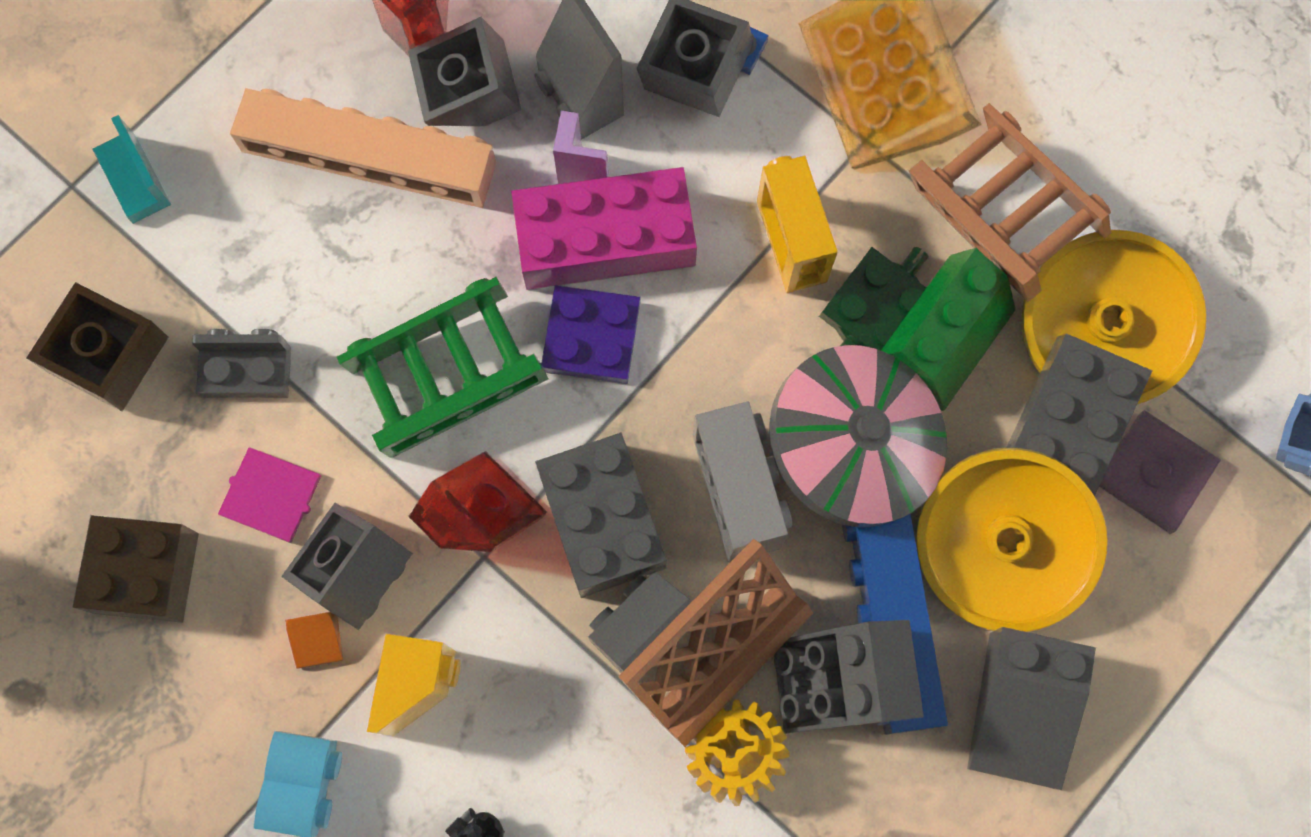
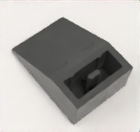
M910 620L868 621L790 637L774 654L780 712L785 734L924 717Z

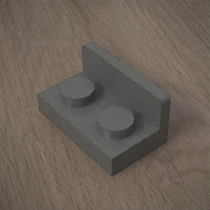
M210 329L207 331V334L193 335L192 345L199 350L196 394L201 398H288L291 346L282 335H278V332L270 329H254L251 331V334H234V332L226 329Z

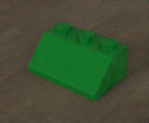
M977 248L950 255L881 350L898 358L919 375L931 390L941 411H945L1016 310L1008 276Z

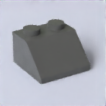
M482 17L408 50L423 120L428 126H487L521 111L504 40Z
M334 503L281 577L316 603L359 630L364 622L375 613L380 599L392 582L402 575L406 563L413 553L373 524L341 505Z
M655 571L647 579L642 574L635 578L622 592L627 599L615 611L609 606L605 608L589 625L594 630L588 636L590 642L620 673L692 602Z

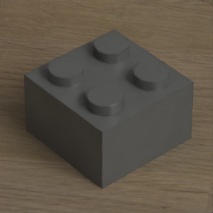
M669 0L636 68L644 89L720 117L753 46L749 22L689 0Z

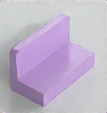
M561 111L553 148L558 184L609 177L607 152L582 147L578 113Z

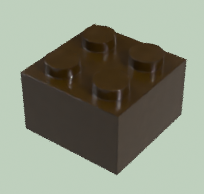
M75 282L26 359L52 376L123 412L169 337L151 320Z
M90 515L73 608L92 614L183 623L199 533L183 524Z

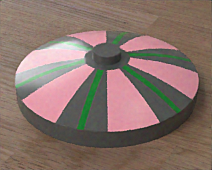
M844 345L832 347L814 354L800 364L785 379L772 405L769 437L777 468L795 496L809 509L830 521L862 528L886 525L919 508L930 497L940 481L946 462L947 434L939 405L931 390L919 375L901 360L886 352L866 346Z

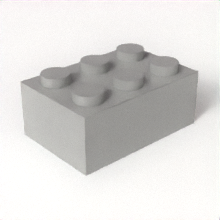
M749 401L697 414L694 421L693 440L728 563L753 539L762 544L767 552L780 550L788 536V528L793 527L791 513L786 500L778 501L775 484L779 483L780 479L773 456L765 457L762 440H766L767 435L760 413H752Z

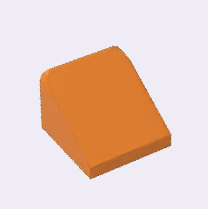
M331 612L285 620L297 669L343 661L338 616Z

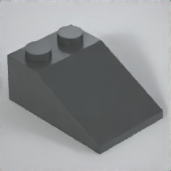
M562 0L536 53L538 72L534 76L543 94L546 97L552 94L558 103L556 111L559 118L561 111L578 113L582 140L624 116L621 53L585 0Z
M1006 627L990 632L967 769L1062 790L1089 696L1096 647Z

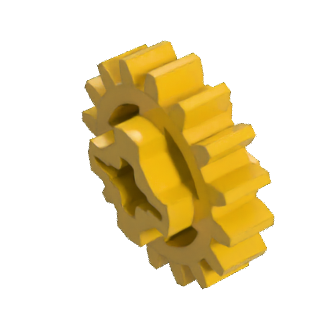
M734 699L732 710L726 711L723 707L693 738L696 741V745L685 747V753L691 760H694L687 765L689 773L694 778H698L696 784L703 793L711 790L710 795L718 803H721L727 794L734 806H740L742 795L748 794L752 801L756 803L759 801L758 789L762 786L770 792L775 790L770 780L773 774L785 776L786 771L778 760L790 757L787 747L781 744L787 739V736L781 726H776L777 720L770 711L762 715L763 711L756 702H753L745 711L740 700ZM749 726L762 732L765 739L761 740L758 735H752L749 731ZM714 764L716 768H722L725 778L722 779L713 774L710 765Z

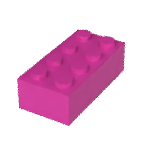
M684 167L511 191L521 269L526 290L696 266L697 244Z

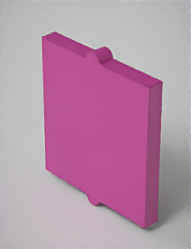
M249 447L236 475L229 478L231 486L218 515L292 543L304 514H308L311 511L309 503L321 479V475Z

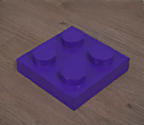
M555 285L541 362L545 372L628 384L641 303L640 297Z

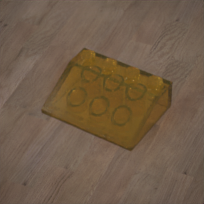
M840 0L798 23L852 169L856 170L943 144L982 125L933 0Z

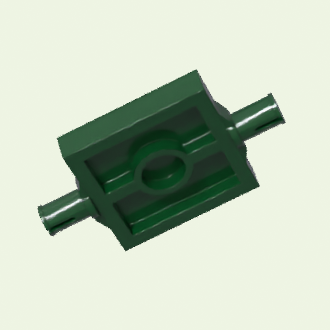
M871 247L818 316L836 329L843 340L840 346L857 345L882 350L927 288L915 276L929 258L925 251L913 263L922 250L919 247H913L910 254L900 265L889 260L875 248Z

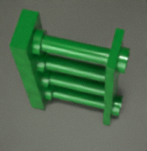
M497 277L490 280L483 278L474 281L466 287V292L373 339H359L347 347V352L337 356L338 362L342 367L352 374L362 371L385 421L382 425L383 429L372 434L378 450L383 454L393 458L549 379L534 353L528 357L525 354H520L496 305L497 302L508 297ZM479 311L504 360L503 369L488 377L485 374H480L457 326V322ZM441 331L464 380L463 389L448 397L447 395H441L417 342ZM399 351L402 352L425 401L422 405V410L408 417L407 415H401L377 363Z

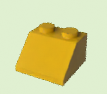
M386 634L367 732L395 736L448 696L449 687H456L459 679L461 660L455 659L456 651L443 642Z

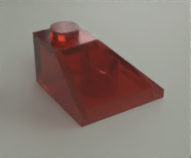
M485 451L431 481L408 517L441 549L492 552L544 518L547 511Z

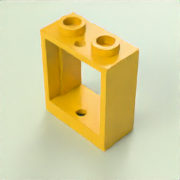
M791 156L775 158L762 168L757 205L786 293L827 283L838 251L806 156L793 159Z

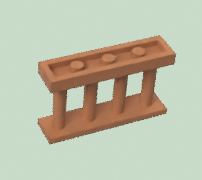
M988 103L983 108L988 127L986 133L943 169L937 167L933 171L921 160L909 170L915 189L973 248L981 251L1008 276L1010 285L1029 302L1042 291L1038 278V273L1041 272L1039 267L1089 225L1104 239L1111 234L1109 218L1111 210L1100 196L1095 193L1089 196L1025 137L1020 132L1021 127L1009 112L1004 111L1001 114ZM1000 142L1017 156L970 197L964 195L960 198L952 190L954 187L953 182ZM1031 169L1046 185L1000 224L993 223L989 226L980 217L982 215L981 209ZM1058 197L1076 212L1075 215L1028 254L1023 251L1018 255L1009 246L1011 243L1010 237Z

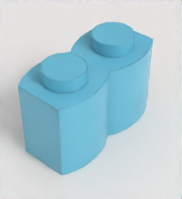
M274 731L267 756L264 781L256 807L254 829L300 837H315L318 835L320 828H327L332 811V800L326 799L327 787L330 780L337 779L342 763V752L336 751L337 740Z

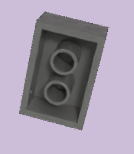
M1067 333L1057 336L1006 448L1033 450L1057 459L1072 469L1095 496L1153 370Z
M622 432L535 461L581 598L632 581L641 574L646 576L654 571L658 572L666 569L667 560Z

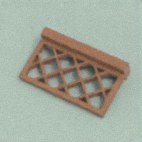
M753 539L618 677L650 711L651 715L686 747L813 614V611L805 601L795 594L763 545ZM758 560L754 579L743 581L745 572ZM765 589H770V590L764 595ZM750 592L747 607L736 610L739 595ZM720 597H725L721 613L710 614L712 605ZM738 622V623L731 629L732 623ZM717 626L714 641L703 643L706 628ZM691 631L688 646L676 649L678 640L686 632ZM705 656V657L698 663L699 657ZM684 661L681 675L669 677L672 664ZM658 666L654 681L638 683L652 667ZM667 691H671V692L665 697V693H666Z

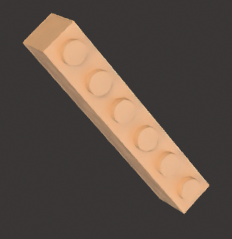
M245 88L230 131L231 137L241 152L479 208L484 207L496 166L492 145L479 137H455L447 135L443 130L432 126H425L423 129L408 126L403 121L393 117L377 119L366 116L363 112L350 107H344L342 110L326 107L323 103L311 98H303L301 101L287 98L280 92L272 89L256 91Z

